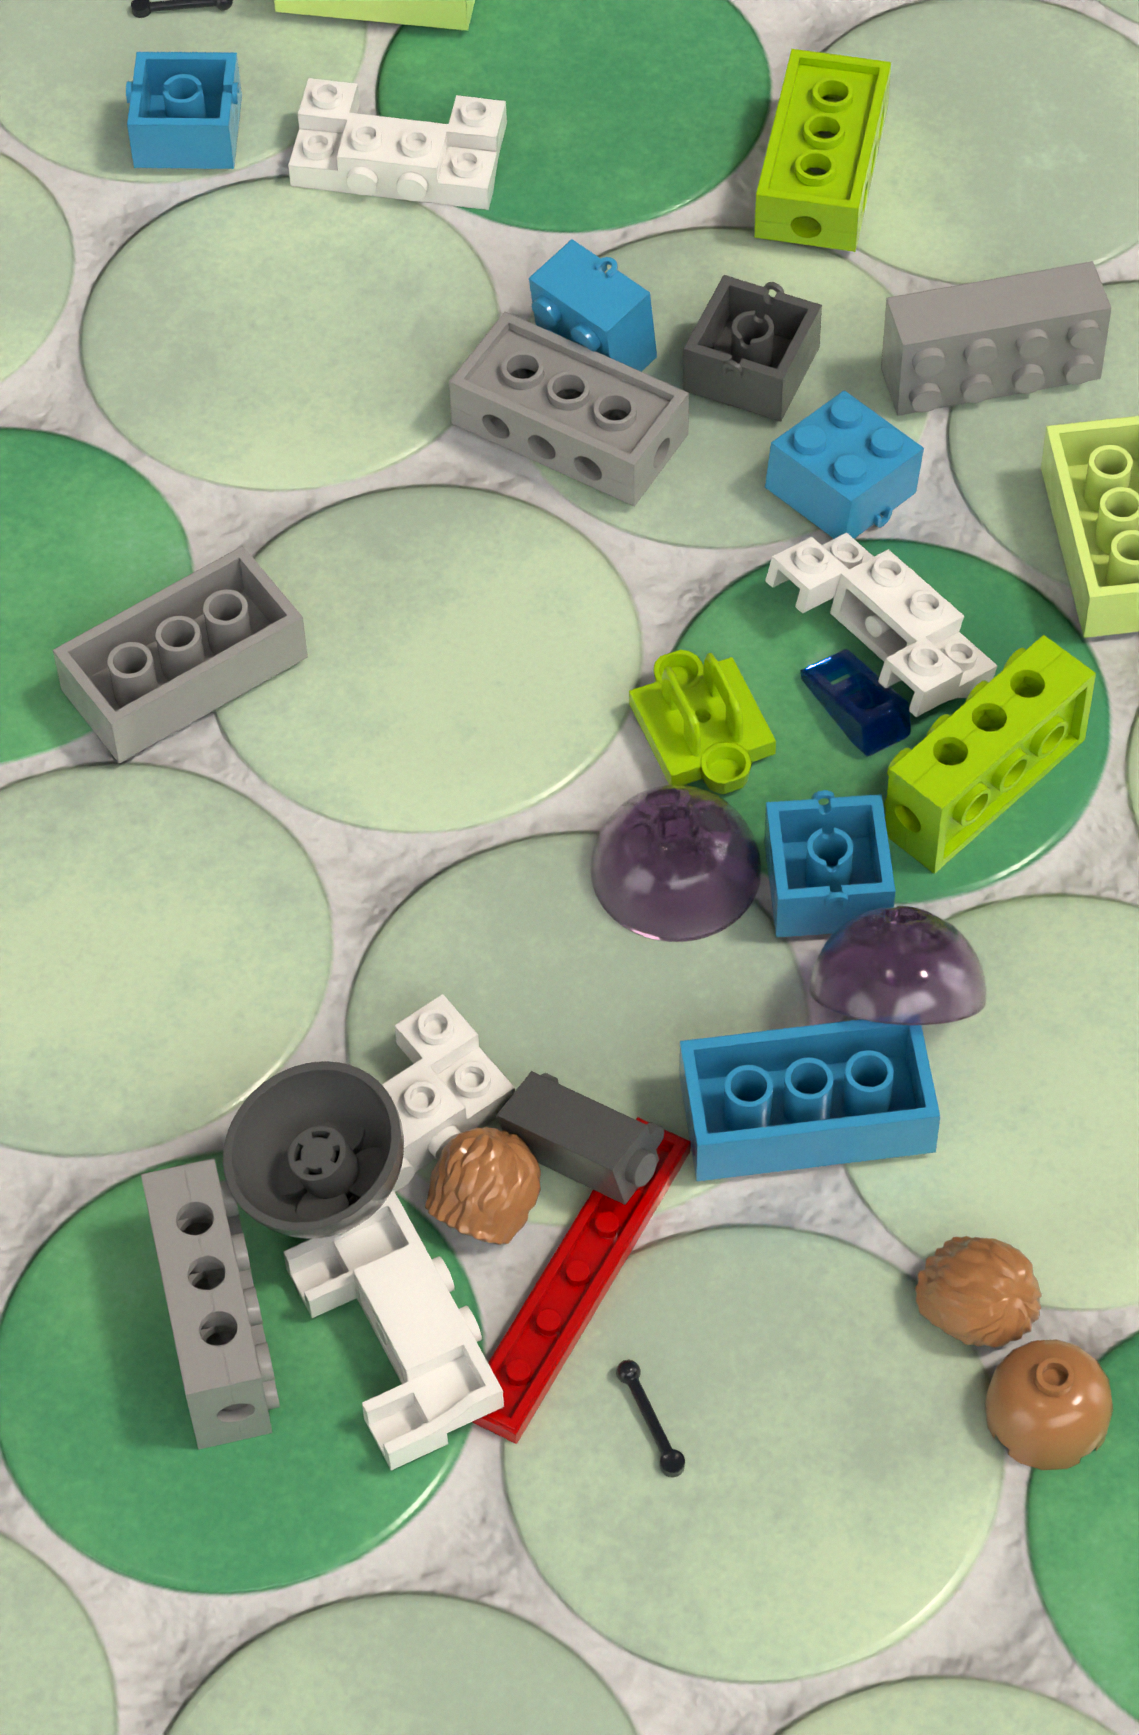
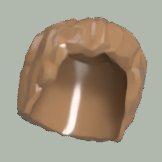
M478 1127L458 1134L442 1149L439 1160L431 1172L425 1209L437 1220L444 1222L450 1228H455L461 1234L472 1236L477 1240L487 1243L509 1244L516 1233L524 1227L530 1210L536 1205L541 1191L539 1164L529 1147L518 1135L488 1127Z
M968 1236L953 1237L951 1240L945 1241L942 1248H937L934 1256L926 1259L925 1270L918 1273V1284L915 1290L919 1313L929 1320L932 1325L939 1327L945 1333L962 1341L965 1345L1003 1347L1010 1341L1021 1339L1023 1334L1031 1332L1032 1323L1039 1319L1042 1293L1038 1280L1033 1274L1031 1261L1019 1249L997 1239L970 1238Z

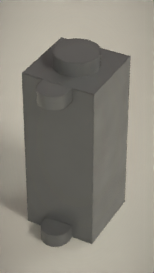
M533 1071L529 1073L496 1115L502 1130L507 1131L509 1134L518 1135L529 1147L539 1164L624 1205L639 1187L646 1185L652 1178L659 1161L656 1149L664 1137L663 1127L652 1122L648 1124L639 1122L560 1085L558 1079L548 1073L539 1075Z

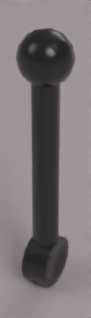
M133 0L131 8L135 17L144 18L154 11L213 6L220 10H227L232 6L233 0H165L154 2L149 0Z
M630 1359L623 1360L617 1366V1378L622 1383L628 1384L662 1455L660 1458L662 1473L668 1477H678L685 1469V1457L680 1451L672 1449L639 1381L641 1374L639 1365Z

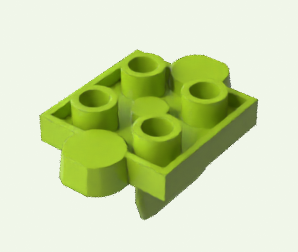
M677 650L662 655L655 661L653 670L656 682L629 690V705L671 789L703 779L706 786L713 792L726 794L741 789L746 785L752 762L776 754V740L733 657L717 661L712 653H708L703 665L700 658L694 653L686 650Z

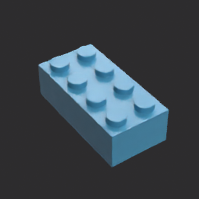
M919 1012L680 1041L679 1079L689 1139L691 1141L696 1181L936 1153L940 1112Z

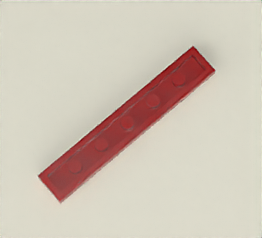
M639 1117L636 1118L637 1121L644 1124L650 1123ZM664 1129L663 1140L656 1149L659 1161L652 1178L646 1185L639 1187L625 1205L595 1190L591 1192L488 1362L503 1390L504 1407L472 1421V1423L515 1444L518 1443L690 1154L691 1141Z

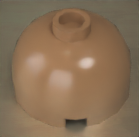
M1057 1339L1031 1341L1013 1349L995 1369L985 1401L987 1427L993 1438L995 1439L996 1434L999 1441L1009 1449L1008 1455L1018 1463L1040 1470L1071 1468L1079 1464L1081 1458L1090 1454L1095 1448L1097 1451L1105 1441L1113 1412L1109 1379L1099 1362L1077 1345Z

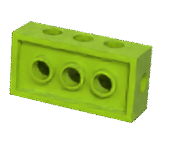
M791 49L756 192L754 238L856 252L888 109L891 62ZM818 131H828L835 134V136L825 138ZM809 168H821L827 171V173L819 175L812 172Z
M1045 635L1041 636L1027 650L1023 647L1016 650L997 676L990 682L984 680L978 683L958 710L951 716L949 714L940 716L920 743L913 749L904 748L891 761L887 770L889 778L887 798L884 803L888 838L935 874L1085 740L1096 673Z

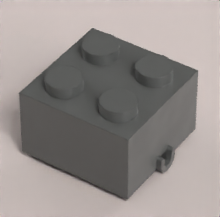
M723 275L683 348V390L781 422L820 348L822 305L785 294L784 289L775 282H768L762 287ZM770 289L777 292L775 297L769 295Z

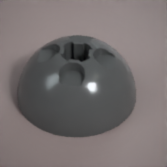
M330 1061L311 1062L294 1066L276 1074L261 1084L244 1101L234 1116L226 1135L223 1150V1168L227 1185L240 1207L255 1221L270 1230L283 1235L306 1239L324 1238L344 1233L369 1219L384 1204L392 1192L401 1171L404 1155V1134L401 1119L391 1096L383 1085L360 1068Z

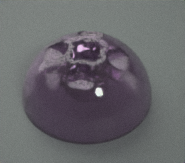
M665 785L634 795L610 815L599 832L593 849L591 880L595 894L602 907L615 921L626 929L638 935L659 941L686 942L719 933L741 918L754 901L761 880V859L754 834L742 815L727 801L701 788L687 785Z
M909 906L869 910L844 923L831 935L819 952L814 963L809 985V993L812 998L820 1005L834 1012L861 1020L896 1025H933L963 1020L979 1013L985 1007L987 1001V988L983 968L977 953L966 937L955 926L932 913Z

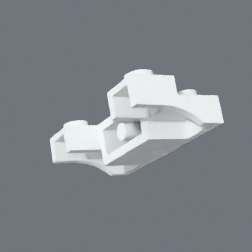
M308 78L298 111L299 131L288 164L291 186L489 210L494 191L499 153L507 125L506 101L456 95L449 124L357 114L359 109L358 84Z
M845 533L823 545L813 537H810L772 556L765 581L773 588L790 579L799 587L800 592L795 607L802 614L834 598L830 614L884 661L878 682L885 688H888L902 680L914 691L909 711L915 717L949 700L967 698L978 683L984 680L990 682L994 678L998 665L959 632L964 615L889 549L873 556L848 533Z
M443 994L395 1025L396 1043L414 1063L382 1084L398 1110L404 1134L403 1163L398 1180L393 1188L395 1192L408 1184L415 1172L433 1160H439L442 1149L458 1134L478 1127L483 1128L495 1120L498 1112L515 1092V1087L479 1047L477 1032Z
M394 1190L390 1193L384 1204L369 1219L355 1228L330 1237L312 1238L283 1251L286 1270L311 1318L357 1298L402 1383L391 1390L362 1402L364 1420L390 1470H394L447 1445V1433L504 1407L503 1390L477 1344L478 1341L482 1340V1335L473 1313L468 1306L458 1309L450 1294L451 1291L455 1290L445 1262L440 1256L431 1259Z

